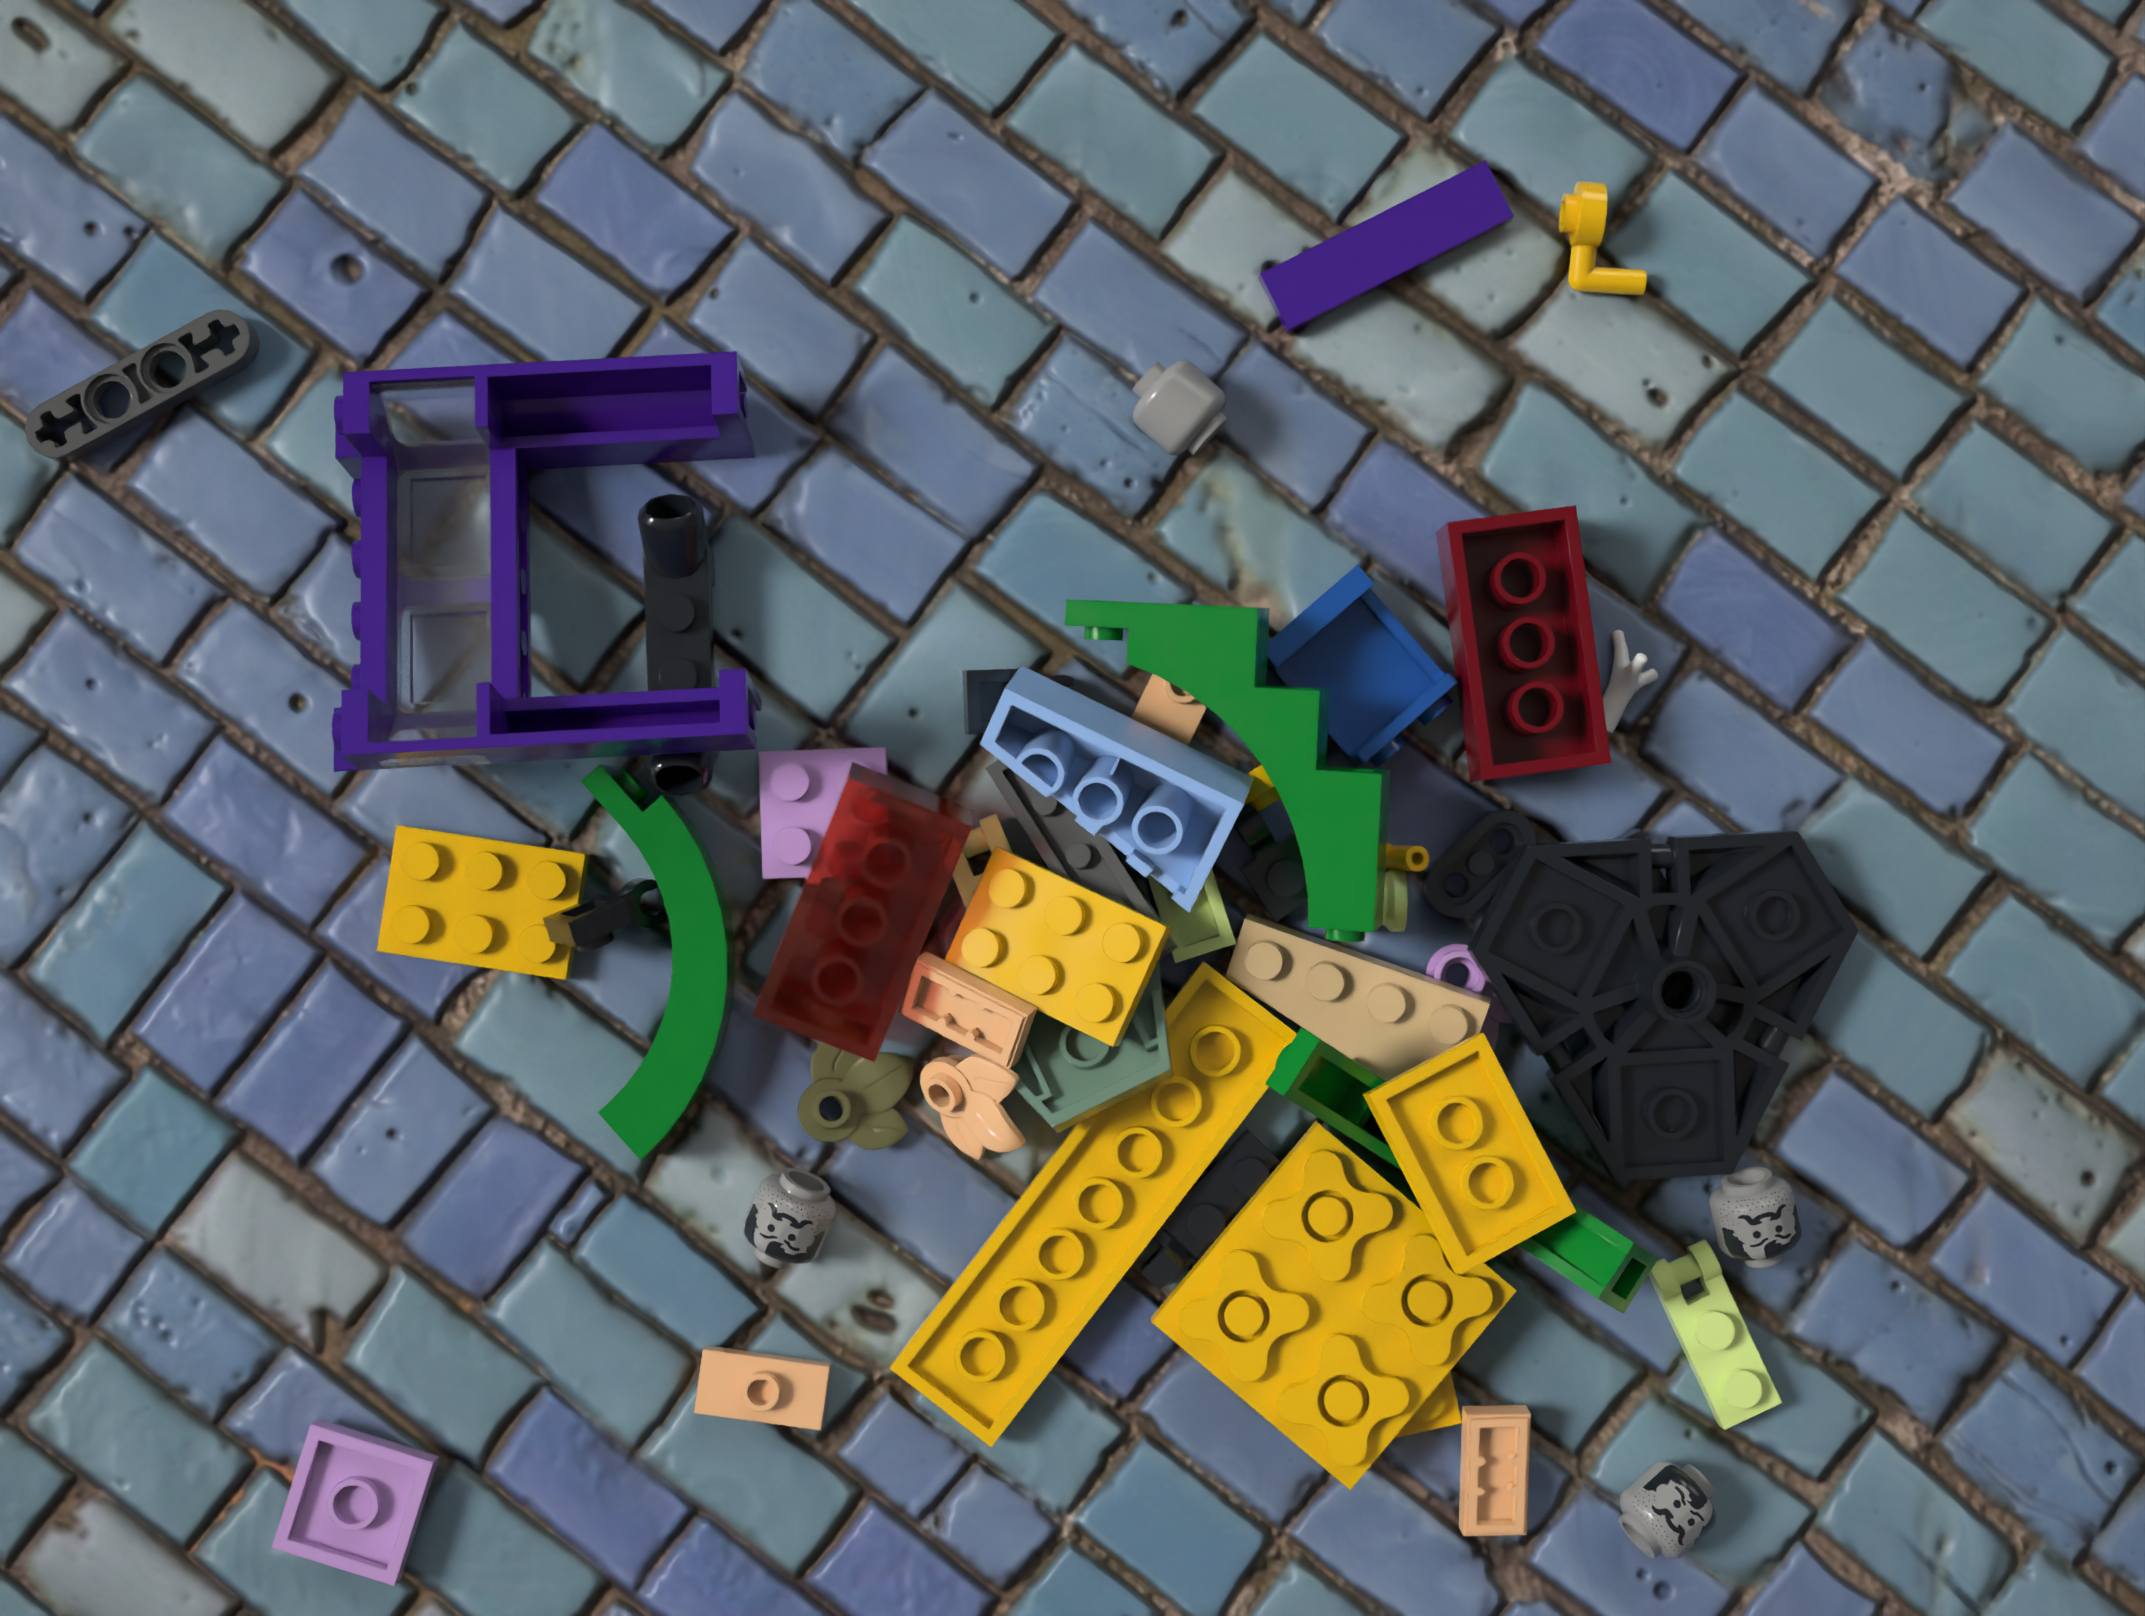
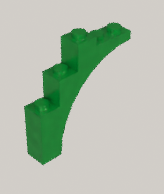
M1301 1027L1292 1043L1288 1044L1279 1054L1275 1069L1265 1084L1401 1169L1363 1096L1364 1093L1386 1081ZM1573 1202L1572 1204L1576 1210L1574 1214L1517 1244L1597 1299L1623 1314L1659 1259Z

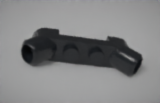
M667 494L657 496L646 502L638 513V524L643 547L648 691L714 688L712 586H715L714 553L712 544L707 538L703 507L697 500L684 495ZM719 751L648 755L646 769L648 781L656 790L665 794L685 796L699 793L705 790L712 780L713 765L719 755Z

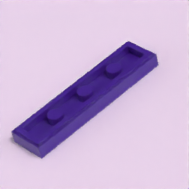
M1485 160L1260 273L1258 279L1286 334H1289L1511 222L1514 215Z

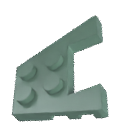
M1141 877L1136 882L1152 905L1149 888L1144 878ZM1159 960L1119 1047H1112L1038 1010L1036 1011L1020 1060L1011 1070L1018 1074L1020 1078L1015 1090L1057 1133L1174 1076Z

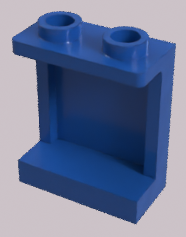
M1358 564L1268 641L1267 667L1283 686L1330 689L1328 738L1354 768L1363 765L1368 760L1377 768L1405 744L1398 734L1417 718L1423 726H1426L1453 703V700L1446 692L1458 681L1451 672L1445 674L1371 590L1370 587L1374 585V582Z

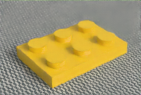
M396 825L377 951L556 979H570L575 947L551 942L543 918L583 901L590 854Z
M995 846L944 960L1038 1007V1011L1112 1047H1119L1172 927L1011 851Z
M1484 1033L1469 1037L1363 1094L1454 1273L1462 1275L1576 1212Z

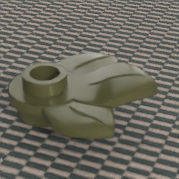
M845 1026L834 1031L817 1047L811 1057L810 1071L812 1084L801 1095L797 1107V1116L802 1129L807 1135L819 1142L835 1143L846 1138L865 1150L885 1149L895 1144L909 1132L901 1115L892 1107L902 1099L910 1086L914 1067L912 1060L892 1052H875L864 1055L860 1038L853 1026ZM831 1098L840 1104L842 1114L838 1120L827 1121L821 1117L819 1104L822 1100Z

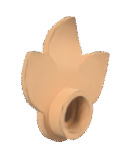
M977 1053L971 1054L966 1058L957 1055L937 1057L924 1066L920 1074V1086L928 1104L940 1113L945 1132L954 1145L962 1152L979 1160L983 1157L986 1148L999 1153L1010 1152L1021 1148L1025 1144V1137L1000 1103L1015 1089L1019 1082V1075L1013 1070H1009Z

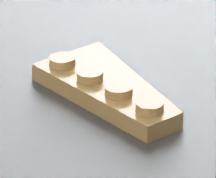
M1247 914L1244 919L1225 976L1231 982L1386 1082L1469 1037L1479 1034L1491 1001L1490 997L1251 914Z

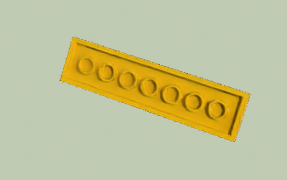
M1203 960L1165 1008L1174 1076L1077 1123L891 1363L890 1369L990 1447L1001 1436L1269 1086L1265 1083L1275 1069L1279 1054L1288 1044L1292 1043L1297 1035L1291 1028Z

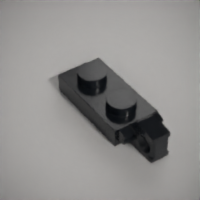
M1248 1129L1199 1177L1153 1237L1160 1246L1140 1266V1269L1142 1270L1141 1273L1158 1290H1161L1182 1267L1188 1272L1193 1268L1281 1163Z

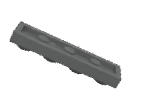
M999 759L985 768L1049 870L1162 922L1110 842L1099 833L1093 836L1074 821L1076 818L1074 813L1053 796L1045 797ZM1169 935L1158 960L1178 948L1171 935Z

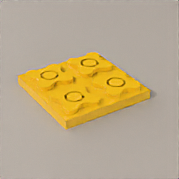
M1315 1121L1152 1315L1151 1322L1351 1490L1517 1290L1485 1263L1462 1275L1454 1273L1423 1211Z

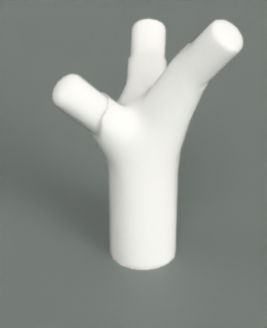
M1621 630L1611 633L1614 646L1613 667L1608 687L1602 697L1607 732L1612 734L1632 696L1644 685L1658 679V673L1655 669L1641 672L1648 660L1645 654H1636L1630 662L1624 632Z

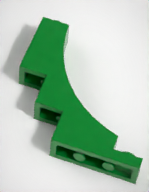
M1066 599L1065 626H1085L1084 639L1123 641V628H1128L1127 664L1161 677L1186 691L1208 707L1242 739L1261 763L1281 797L1293 825L1302 856L1308 893V928L1326 929L1325 939L1340 942L1365 941V932L1374 933L1383 925L1391 770L1326 766L1330 689L1266 685L1270 608Z

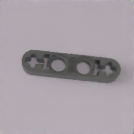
M218 309L208 312L39 404L31 411L26 420L25 434L27 441L35 452L57 462L69 463L78 460L247 368L254 362L259 352L260 340L257 330L249 321L230 310ZM223 327H226L233 333H240L239 336L232 340L235 351L230 355L220 349H213L201 356L209 364V367L205 370L202 361L189 348V345L194 343L198 348L207 351L221 342L218 331ZM168 355H180L187 367L183 381L175 387L162 388L157 382L155 375L159 361ZM124 385L131 397L127 412L121 417L114 419L106 418L100 407L102 394L110 386ZM79 404H82L84 412L78 408ZM87 415L97 425V428L93 430V427L79 422L68 428L64 432L67 443L64 445L47 439V437L55 432L52 422L56 418L71 424Z

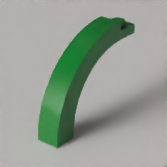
M599 764L581 782L624 829L649 865L663 897L672 941V975L669 997L663 1020L654 1042L640 1067L627 1084L598 1112L641 1161L650 1155L675 1130L697 1100L711 1075L724 1042L732 1010L735 986V941L731 913L721 878L709 850L691 820L671 796L661 795L654 803L647 807L642 801L649 795L648 791L626 767L623 766L616 772L611 766Z

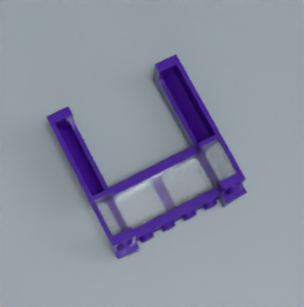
M737 351L343 372V395L336 396L334 400L335 458L354 479L352 483V503L356 516L358 518L361 517V540H354L351 550L354 574L357 579H361V602H354L351 609L353 634L356 640H360V664L353 665L351 670V689L341 690V707L334 708L332 718L334 772L756 749L757 738L753 730L757 729L756 711H761L762 700L746 668L719 670V687L545 697H532L529 470L755 458L753 439L745 421L748 418V404L746 393L742 392H747L746 377Z

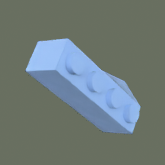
M1022 665L1005 687L980 742L981 746L1045 797L1053 796L1076 815L1074 821L1093 836L1099 833L1127 856L1125 862L1145 878L1151 875L1173 893L1171 899L1189 913L1245 803L1254 780L1253 777Z

